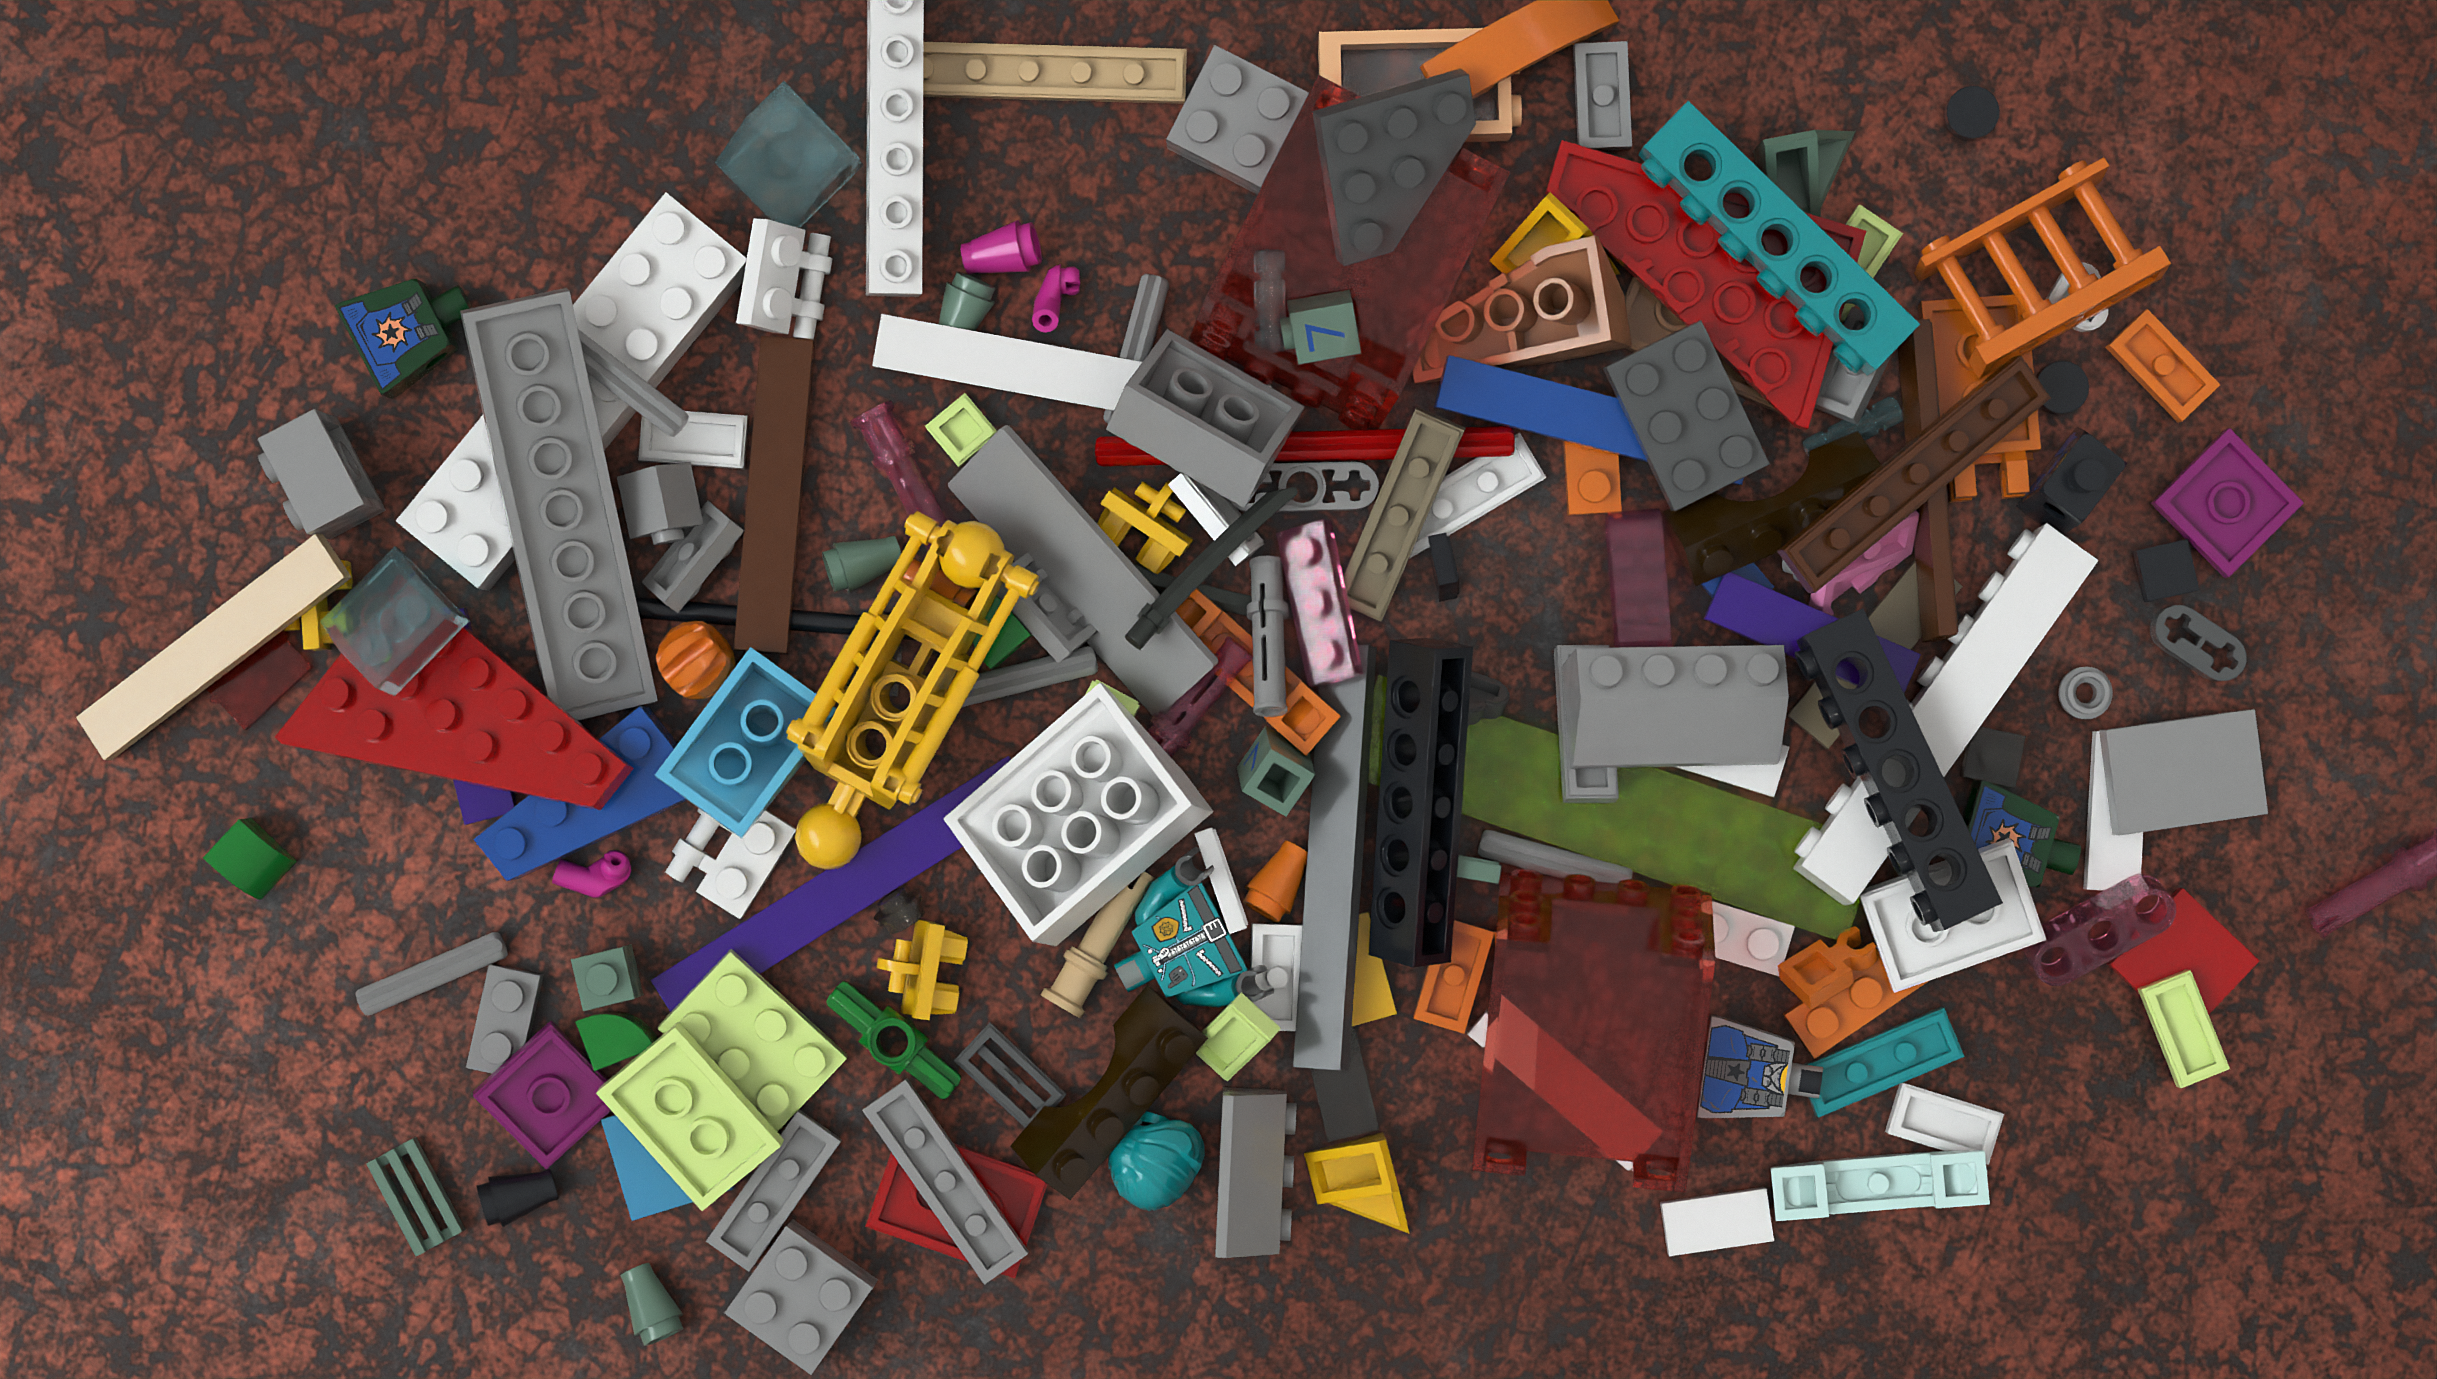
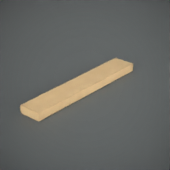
M923 42V97L1184 104L1186 101L1187 49Z
M314 534L76 717L103 760H113L351 579V575L323 534Z

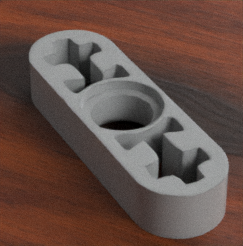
M1361 462L1273 463L1261 483L1272 484L1269 474L1271 472L1281 473L1278 490L1286 489L1289 478L1299 472L1308 473L1316 480L1318 489L1312 500L1299 503L1292 499L1277 512L1358 511L1368 507L1374 501L1379 489V482L1375 472L1368 465ZM1322 472H1334L1332 483L1346 482L1350 472H1359L1360 480L1369 482L1370 489L1369 491L1361 492L1359 501H1351L1349 492L1332 491V497L1335 502L1323 503L1326 482ZM1266 493L1256 494L1255 502L1248 503L1245 508L1231 500L1229 501L1236 509L1245 513Z

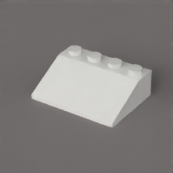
M1099 683L943 819L1032 942L1057 946L1214 811L1184 771L1103 683Z

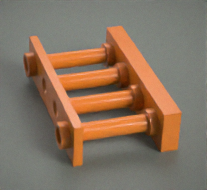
M2104 157L2090 165L2085 160L2071 165L2059 174V182L1952 241L1948 235H1945L1922 249L1921 254L1923 256L1920 258L1914 274L1919 282L1937 272L1943 277L1979 336L1975 340L1978 346L1975 347L1968 361L1979 379L1999 369L2012 357L2022 356L2159 281L2170 266L2171 262L2161 246L2145 254L2141 248L2134 249L2095 186L2101 183L2110 166ZM2075 196L2116 260L2113 264L2115 270L2100 279L2097 278L2095 273L2088 274L2050 213V210ZM2028 222H2031L2070 284V287L2067 289L2069 296L2054 304L2049 299H2042L2004 238V235ZM1984 246L2025 311L2021 315L2023 321L2007 330L2003 324H1996L1958 262Z

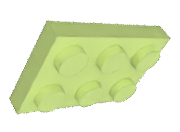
M732 949L722 957L658 1026V1030L664 1034L677 1022H680L777 1132L847 1059V1054Z
M677 1022L612 1076L596 1092L701 1211L706 1209L773 1154L784 1142L780 1134L680 1022Z

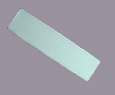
M1984 1150L1874 1155L1771 1167L1776 1221L1829 1217V1214L1930 1206H1935L1937 1209L1990 1204Z

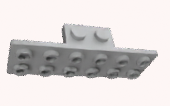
M1005 425L1000 428L948 483L949 489L979 522L989 525L998 533L1005 550L1014 555L1015 562L1012 563V566L1015 567L1018 564L1039 576L1038 582H1040L1036 593L1033 596L1030 595L1027 599L1020 596L1012 612L1058 664L1087 642L1154 718L1162 716L1218 664L1217 657L1175 611L1167 619L1170 622L1159 635L1155 633L1141 650L1135 648L1126 640L1125 635L1139 619L1137 614L1147 603L1151 605L1160 594L1010 426ZM1005 583L1002 584L997 593L1001 600H1003L1008 591L1005 588Z

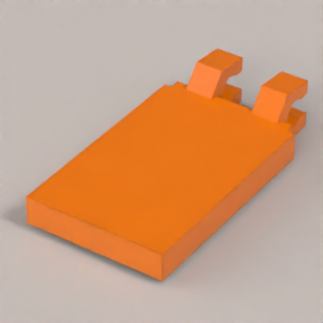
M2014 294L1980 297L1997 325L2003 324L2007 330L2023 321L2021 315L2025 311ZM1956 299L1921 301L1918 305L1919 320L1930 319L1933 327L1940 416L1995 372L1993 371L1979 379L1968 361L1975 347L1978 346L1975 340L1979 336ZM2031 350L2022 355V358L2034 373ZM2038 410L1948 483L1950 503L1971 501L1972 497L1977 496L1975 465L2000 463L1999 477L2002 499L2022 498L2026 493L2030 492L2027 461H2033V453L2041 450Z

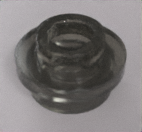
M904 887L892 891L877 903L880 911L874 916L876 924L879 927L885 926L891 935L907 929L925 914V910L920 904L923 897L918 890L907 893Z

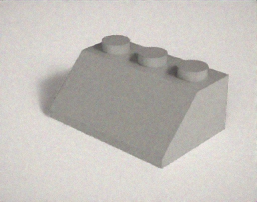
M1167 329L1126 383L1106 430L1168 464L1176 471L1184 473L1214 490L1222 497L1245 508L1265 479L1305 406Z
M1223 1087L1215 1257L1217 1258L1279 1254L1280 1240L1290 1241L1292 1209L1282 1208V1187L1293 1188L1294 1156L1284 1155L1285 1134L1295 1135L1297 1103H1286V1090Z

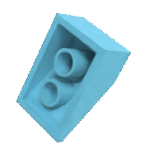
M750 647L656 772L655 777L742 839L807 760L798 749V744L787 739L788 734H786V730L793 719L803 718L816 693ZM832 708L825 722L831 721L837 708Z

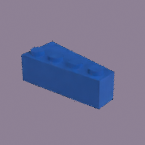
M639 706L599 738V740L634 768L601 810L528 795L473 839L506 881L522 878L583 848L607 839L633 825L688 801L655 777L656 772L678 743L649 707Z

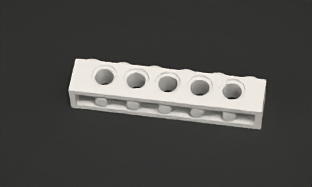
M867 0L866 296L919 297L922 294L924 0Z

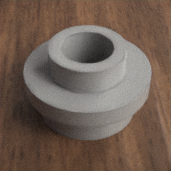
M2078 667L2069 671L2063 677L2059 685L2058 696L2063 709L2071 716L2078 719H2093L2108 709L2112 701L2113 690L2110 680L2102 671L2093 667ZM2081 683L2090 685L2093 690L2092 699L2087 703L2080 702L2076 697V689Z

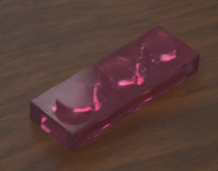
M1321 519L1276 533L1308 686L1319 687L1362 675L1363 669L1332 522Z

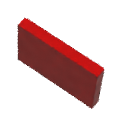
M953 1143L1023 1244L1027 1246L1048 1184L1037 1177L1030 1169ZM891 1152L865 1227L968 1262ZM1022 1259L1001 1274L1015 1278Z

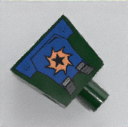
M411 279L340 302L335 305V308L380 394L393 399L459 349L448 326L462 319L461 310L470 309L472 306L459 285L433 298L425 283L418 279Z
M1972 780L1962 817L1977 849L2010 838L2013 841L2028 887H2040L2046 868L2068 875L2074 874L2081 854V845L2054 838L2059 823V816L1995 784L1984 780Z

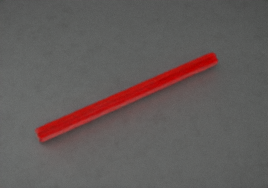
M1508 426L1465 427L1466 429L1453 458L1511 456L1515 451L1514 430ZM1407 429L1291 432L1274 462L1394 459ZM1103 436L1096 439L1095 460L1100 466L1168 465L1138 447L1127 443L1118 436Z

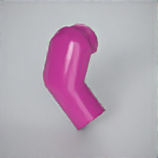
M1061 264L1048 270L1034 301L1033 326L1040 332H1051L1058 326L1062 294L1076 295L1080 292V271L1076 267L1062 268Z
M612 850L605 853L604 857L588 867L560 859L552 884L592 898H600L623 885L631 874L629 858L621 851Z

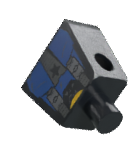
M2076 427L2031 485L2030 492L2021 498L2016 507L2041 526L2048 523L2064 535L2087 518L2124 470L2127 462L2088 432ZM2047 503L2057 507L2063 514L2061 515L2054 511Z

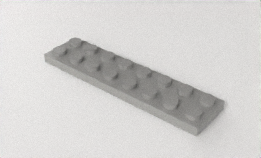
M563 288L461 310V318L545 694L577 721L658 701L570 290Z

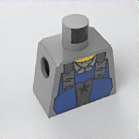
M1711 1014L1697 1117H1783L1785 1115L1788 1094L1819 1099L1823 1067L1792 1063L1795 1045L1792 1039Z

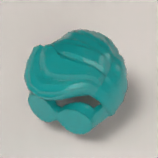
M1146 1111L1109 1154L1108 1168L1121 1197L1139 1209L1155 1211L1163 1207H1169L1190 1188L1201 1169L1205 1156V1145L1200 1133L1190 1123L1179 1119L1170 1121L1166 1117ZM1143 1121L1154 1123L1147 1126L1140 1125Z

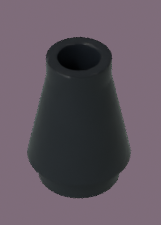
M550 1169L534 1173L488 1177L489 1182L477 1185L478 1195L488 1226L501 1223L502 1227H505L539 1207L559 1199Z

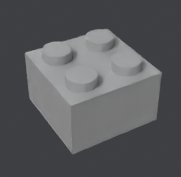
M1214 45L1166 138L1167 149L1261 196L1308 104L1309 92Z
M313 409L258 438L264 453L258 455L259 462L272 483L278 481L281 483L289 499L283 502L284 510L298 531L304 528L307 534H323L326 539L331 540L386 511L337 417Z
M792 1219L724 1314L812 1375L873 1289L878 1279Z

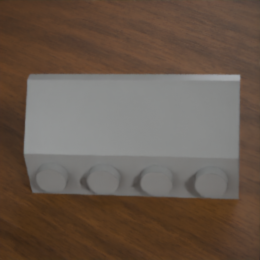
M1784 645L1576 648L1562 665L1570 769L1776 765L1780 761L1789 699Z

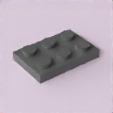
M1701 320L1603 367L1671 511H1676L1770 465Z

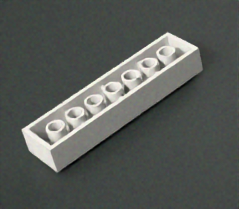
M665 192L573 304L577 327L647 383L656 388L742 284L747 258ZM588 374L605 451L637 411ZM482 415L398 517L396 522L475 587L490 591L513 563L515 556L485 421Z

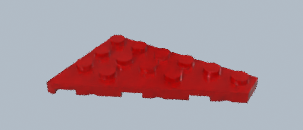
M1561 140L1545 194L1548 195L1551 192L1590 229L1593 235L1599 237L1603 248L1686 326L1701 320L1718 356L1795 428L1807 430L1833 342L1822 332L1819 336L1809 332L1795 317L1798 309L1784 295L1777 299L1768 293L1756 279L1760 272L1746 258L1741 262L1732 258L1718 243V239L1722 235L1707 221L1700 225L1689 217L1679 204L1683 198L1669 184L1661 188L1654 183L1642 170L1641 163ZM1729 193L1723 197V208L1729 216L1737 219L1748 216L1749 204L1744 196L1738 193ZM1806 213L1855 262H1858L1866 230ZM1777 230L1764 231L1761 242L1765 251L1774 256L1786 254L1788 244L1785 236ZM1815 267L1802 268L1800 273L1802 286L1812 293L1823 292L1826 286L1824 274ZM1845 304L1841 305L1839 309V319H1841Z
M403 576L274 737L281 744L291 748L296 747L325 753L330 756L355 759L369 764L409 770L448 780L463 781L477 786L522 793L595 810H601L634 769L423 590Z

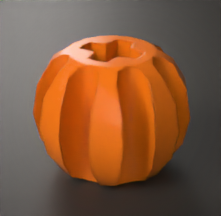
M703 621L683 622L670 629L661 640L656 654L658 669L665 681L678 694L690 700L705 699L715 695L736 666L734 652L727 640L717 629Z

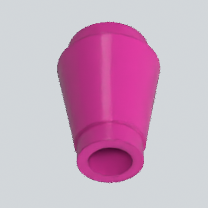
M1016 220L975 238L971 242L961 244L962 261L968 275L974 273L1029 272L1032 265L1041 264L1042 262L1041 246L1037 231L1032 222L1021 224L1019 220Z

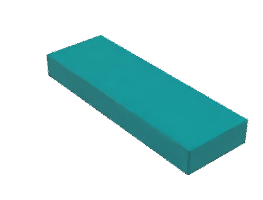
M1939 1007L1805 1063L1806 1065L1823 1067L1819 1099L1808 1097L1815 1115L1819 1118L1965 1057L1945 1009Z

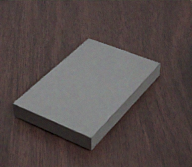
M2255 709L2099 730L2112 835H2126L2268 814Z

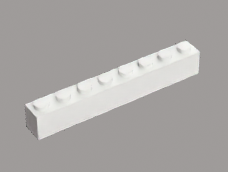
M2048 523L2037 528L2033 533L2025 529L2007 553L2014 560L2003 575L1995 571L1989 577L1977 597L1983 600L1981 606L1973 617L1965 613L1959 619V632L1957 635L1948 638L1953 645L1942 660L1935 655L1916 680L1923 687L1913 701H1908L1943 777L2099 561ZM1887 759L1882 766V776L1890 786L1900 787L1905 780V769L1899 761ZM1860 777L1855 780L1851 787L1843 783L1837 789L1825 807V810L1831 813L1820 830L1812 826L1794 850L1800 858L1793 869L1843 906L1855 903L1887 858V847L1892 846L1884 826L1877 828L1866 810L1864 798L1869 795ZM1911 807L1905 816L1907 828L1921 809Z

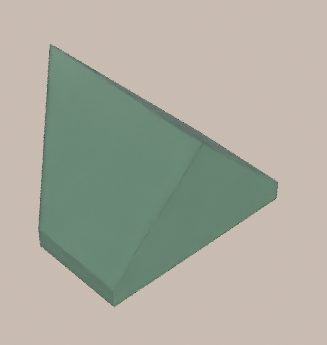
M1811 130L1764 139L1753 150L1755 164L1805 213L1821 217V207L1856 131Z

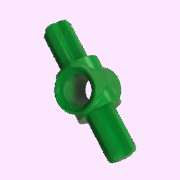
M847 981L841 982L829 995L826 1001L827 1006L863 1035L858 1042L870 1051L876 1061L887 1065L898 1075L903 1070L907 1071L939 1099L944 1100L949 1097L959 1085L962 1079L960 1074L925 1046L929 1038L918 1030L909 1018L901 1016L889 1005L884 1011L881 1010ZM897 1026L906 1033L908 1046L905 1052L893 1055L882 1048L880 1034L885 1027Z

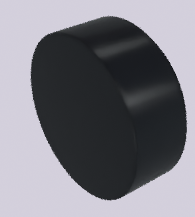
M1967 86L1958 90L1947 101L1944 109V121L1948 130L1955 137L1965 141L1979 140L1995 128L2000 114L1999 105L1994 95L1987 89L1979 86Z
M2053 362L2042 368L2036 375L2051 397L2041 406L2048 413L2054 415L2068 414L2081 407L2087 399L2089 393L2088 378L2085 372L2072 362Z

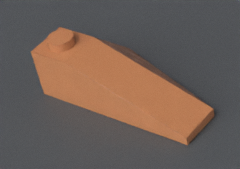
M1594 235L1544 247L1531 255L1529 261L1507 274L1502 273L1490 280V285L1464 301H1456L1407 332L1414 383L1424 384L1440 381L1446 356L1448 355L1509 370L1632 347L1624 293L1599 237Z

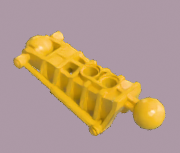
M919 511L909 515L904 528H906L905 534L910 536V539L868 612L862 613L803 718L793 719L786 730V734H788L787 739L798 744V749L815 770L838 782L828 803L813 806L798 821L795 832L796 845L800 855L810 865L824 870L839 869L850 863L858 853L861 843V830L856 816L866 797L889 810L897 800L909 806L912 802L916 803L923 791L920 789L921 784L919 781L979 677L977 671L1019 597L1027 599L1030 595L1033 596L1040 585V582H1038L1039 576L1018 564L1015 567L1012 566L1014 555L1005 550L998 533L987 524L967 521L957 525L947 520L942 527H939L938 521ZM922 543L925 545L932 544L914 580L904 579L903 576ZM940 566L946 577L954 584L967 589L981 588L970 610L929 589ZM1005 583V588L1008 591L989 623L985 617L999 589ZM895 590L900 592L902 595L890 615L882 614ZM879 629L880 632L877 635L875 641L873 642L871 648L869 649V651L866 650L872 638L874 637L876 631ZM978 633L982 637L969 657L967 651ZM905 634L922 643L910 667L892 659ZM933 650H936L941 654L928 677H926L922 672ZM856 666H858L859 669L849 686H846ZM895 682L904 684L910 692V703L904 711L894 707L889 698L890 688ZM837 702L839 705L831 721L825 722L832 708ZM871 729L878 730L886 739V750L881 757L873 756L866 747L865 739Z

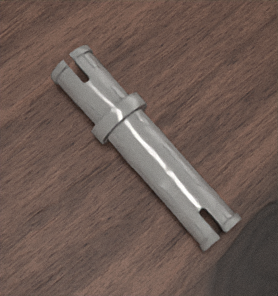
M1258 556L1249 561L1252 602L1246 606L1247 618L1252 621L1253 713L1262 717H1277L1288 712V706H1286L1284 620L1289 616L1288 603L1283 601V560L1276 556Z

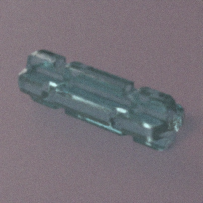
M1260 249L1254 253V272L1259 273V280H1254V322L1259 323V330H1254L1255 349L1261 353H1279L1285 350L1280 325V318H1286V280L1281 279V272H1286L1285 253L1280 249Z
M1889 396L1872 405V410L1869 411L1866 408L1858 425L1841 420L1828 427V432L1820 431L1806 438L1803 441L1805 453L1809 458L1810 450L1856 431H1859L1863 439L1867 440L1877 435L1880 428L1885 431L1902 422L1904 419L1902 409L1896 399Z

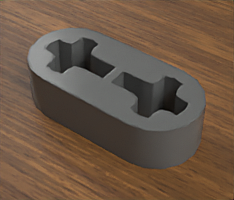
M2185 605L2167 606L2160 609L2151 620L2150 635L2153 642L2162 651L2203 678L2210 681H2229L2236 678L2244 670L2247 662V653L2243 644L2236 637L2194 609ZM2182 616L2185 619L2182 628L2195 637L2193 643L2185 638H2175L2170 642L2167 639L2170 630L2164 625L2165 620H2175ZM2203 644L2213 649H2220L2226 645L2229 648L2226 657L2232 662L2230 668L2219 667L2214 671L2211 668L2214 659L2201 649Z

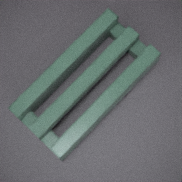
M417 1137L366 1163L415 1256L466 1230ZM409 1153L448 1226L440 1231L401 1158ZM390 1163L429 1238L423 1239L385 1165Z

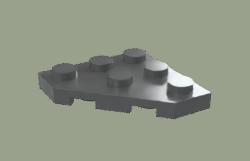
M1461 68L1312 111L1336 260L1343 266H1347L1393 252L1476 125L1469 74Z

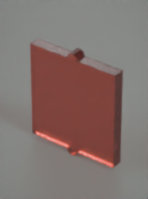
M282 630L206 688L211 694L210 702L220 704L244 730L249 729L314 668L288 640L290 637L288 631Z

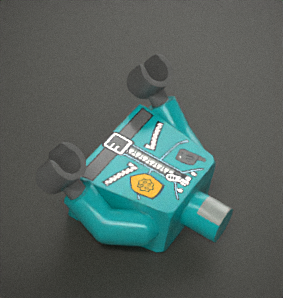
M1194 847L1179 858L1176 865L1150 884L1135 911L1137 927L1132 930V934L1141 950L1114 964V967L1128 993L1156 978L1165 997L1175 996L1183 1005L1218 1008L1229 1005L1241 992L1249 1000L1256 1002L1274 993V988L1266 991L1261 990L1255 981L1257 974L1268 969L1265 965H1258L1249 970L1247 969L1240 952L1202 882L1212 874L1214 867L1211 865L1205 871L1196 869L1192 863V857L1200 851V848Z

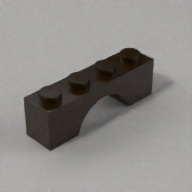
M1859 431L1848 434L1810 450L1808 466L1801 478L1790 488L1775 496L1756 501H1735L1723 498L1713 492L1676 511H1671L1670 509L1663 511L1673 548L1695 586L1708 582L1778 553L1777 550L1874 472L1881 464Z
M1148 985L1113 1024L1115 1048L1110 1064L1099 1082L1085 1096L1070 1105L1056 1108L1044 1106L1010 1146L1037 1177L1069 1200L1074 1197L1208 1039L1178 1008Z

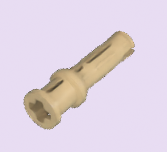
M1146 872L1141 873L1133 889H1129V885H1127L1099 910L1078 948L1072 946L1070 950H1066L1063 955L1066 960L1065 965L1051 988H1044L1040 994L1041 996L1082 1019L1085 1013L1082 1006L1098 980H1104L1107 976L1106 970L1108 967L1104 965V962L1111 950H1113L1118 938L1150 884L1155 880L1153 876Z

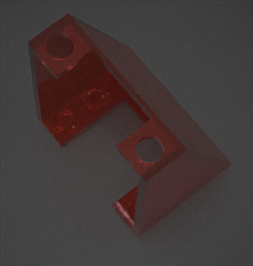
M1318 75L1205 297L1189 339L1197 342L1198 347L1223 361L1227 357L1245 366L1244 372L1264 384H1272L1275 381L1292 390L1291 396L1306 406L1319 408L1322 405L1338 413L1339 421L1354 430H1378L1401 395L1511 172L1462 148L1455 163L1449 165L1393 252L1343 266L1336 260L1312 111L1357 99L1361 96ZM1350 289L1361 353L1298 365L1296 349L1285 350L1280 318L1290 317L1287 301Z
M1517 869L1512 871V873L1500 872L1474 1133L1472 1171L1525 1176L1527 1151L1629 1161L1632 1162V1187L1686 1193L1716 962L1712 893L1702 892L1699 888L1691 885H1676L1671 889L1650 887L1645 882L1633 879L1622 880L1618 883L1599 882L1583 874H1571L1565 878L1543 876L1538 871L1531 869ZM1502 1153L1512 1158L1498 1159L1487 1154ZM1648 1170H1664L1671 1173V1175H1655L1648 1172Z

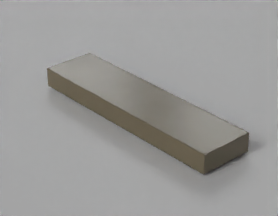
M1416 407L1333 601L1380 622L1383 620L1466 429L1465 427Z
M1915 559L1867 616L1877 636L1910 650L1922 637ZM1954 579L1956 596L1963 586ZM1836 677L1839 684L1844 688L1855 689L1857 687ZM1814 680L1786 716L1825 749H1829L1840 736L1837 728L1831 730L1821 715L1818 700L1823 699Z

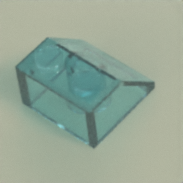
M785 81L774 89L744 119L714 162L770 220L800 228L864 166L858 155Z
M394 546L320 622L338 650L376 689L395 696L470 620L398 547Z

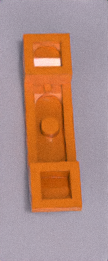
M1536 0L1456 43L1423 63L1419 68L1425 78L1461 68L1469 74L1472 99L1489 91L1495 84L1571 44L1574 46L1575 43H1581L1617 24L1619 19L1608 0Z
M1196 588L1175 612L1217 657L1218 664L1211 671L1253 707V636ZM1285 665L1286 706H1288V712L1282 716L1264 718L1307 756L1339 720L1341 715Z

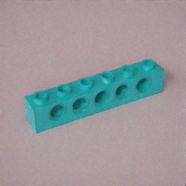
M1689 101L1641 149L1638 155L1645 161L1641 165L1645 174L1661 188L1669 184L1683 198L1679 204L1686 214L1700 225L1707 221L1722 235L1718 239L1721 247L1738 262L1746 258L1760 272L1756 279L1761 286L1777 299L1784 295L1798 309L1795 313L1797 320L1813 335L1819 336L1822 332L1837 346L1833 351L1834 355L1853 373H1857L1861 369L1868 376L1877 370L1920 325L1911 314ZM1691 156L1704 158L1711 168L1710 178L1705 181L1691 179L1684 169L1685 159ZM1729 193H1738L1744 196L1749 204L1748 216L1740 219L1729 216L1723 208V197ZM1767 230L1781 232L1788 244L1786 254L1774 256L1766 252L1761 242L1763 232ZM1815 267L1824 274L1826 286L1823 292L1812 293L1802 286L1800 281L1802 268ZM1849 303L1861 309L1864 315V324L1860 330H1850L1842 325L1839 319L1841 305Z

